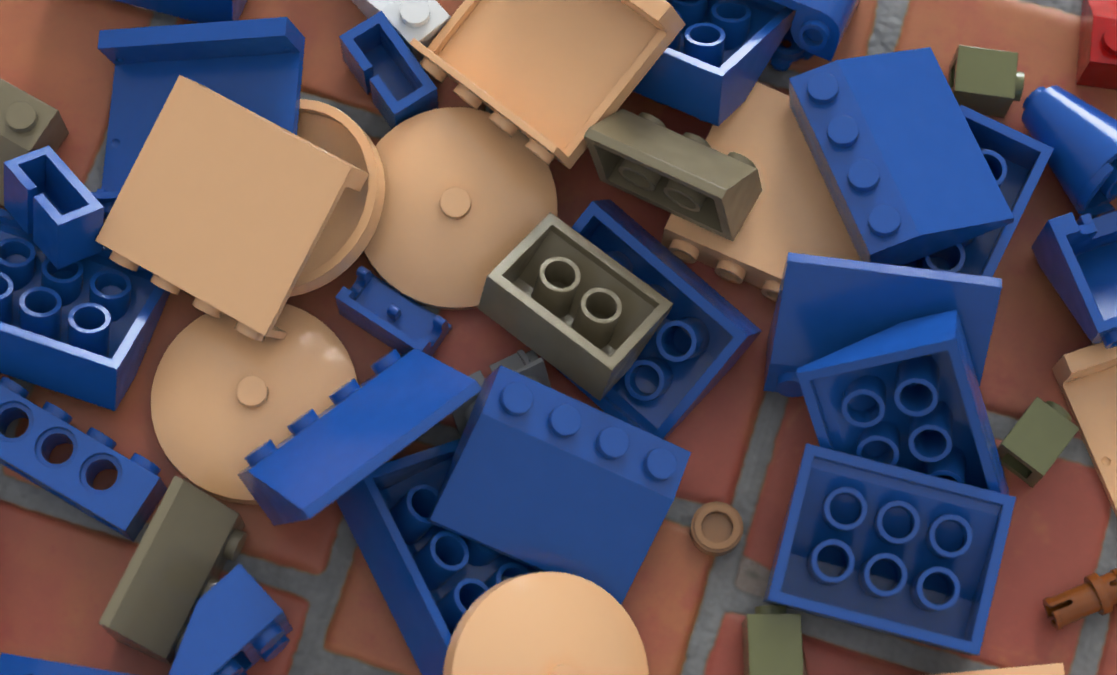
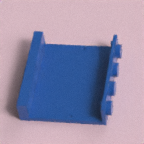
M288 17L99 30L97 49L115 64L101 189H97V192H91L104 207V219L107 218L179 75L202 84L297 135L305 37Z

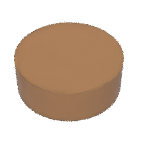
M719 501L702 505L695 512L690 524V536L693 544L698 550L710 556H723L730 553L737 547L743 534V521L738 511L731 505Z

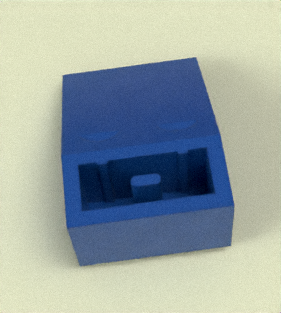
M239 563L197 601L168 675H248L246 671L261 658L268 662L288 645L290 639L286 635L293 628L284 611Z

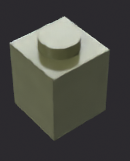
M959 45L950 63L948 84L959 106H966L983 115L1004 118L1012 102H1019L1023 92L1024 72L1017 71L1018 53Z
M1036 397L997 447L1001 464L1033 488L1050 469L1080 428L1071 422V415L1063 407L1055 402H1044L1039 397Z
M783 605L755 607V614H747L742 622L744 675H804L801 613L787 614V607Z

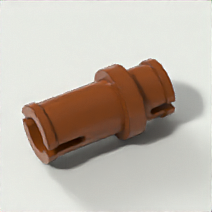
M1117 568L1101 576L1096 573L1084 577L1083 584L1053 597L1043 599L1044 609L1048 618L1054 617L1051 620L1053 627L1058 631L1064 626L1096 612L1102 616L1112 612L1113 605L1117 604Z

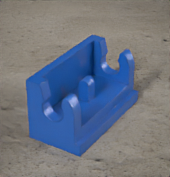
M364 266L358 267L356 271L357 279L350 289L343 286L335 297L339 314L392 349L396 348L400 354L416 348L432 357L452 329V325L440 315H435L414 300L399 293L389 284L372 274L369 269Z

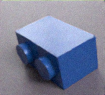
M382 11L339 36L343 61L367 95L372 93L374 105L391 129L412 116L439 108L437 87Z
M49 145L4 162V207L27 234L33 233L34 243L57 270L102 252L103 245L95 240L103 226L104 207Z

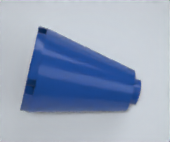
M1057 85L1048 88L1042 86L1035 89L1023 103L1024 112L1021 120L1032 138L1054 148L1047 163L1075 210L1081 216L1090 213L1092 219L1113 212L1116 209L1110 202L1117 198V120Z

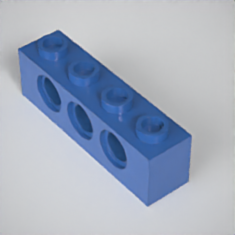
M2 376L0 379V464L134 542L167 491V487L161 478L157 476L161 469L137 453H134L128 459L114 451L113 449L117 443L92 427L88 429L86 434L70 425L73 418L64 410L47 401L42 408L26 399L29 392L13 380ZM18 418L29 419L28 428L21 436L16 438L6 437L7 427L12 421ZM64 443L73 445L72 455L67 461L60 464L49 462L50 454L56 446ZM105 469H114L118 472L116 482L110 488L105 490L93 488L94 478L99 472Z

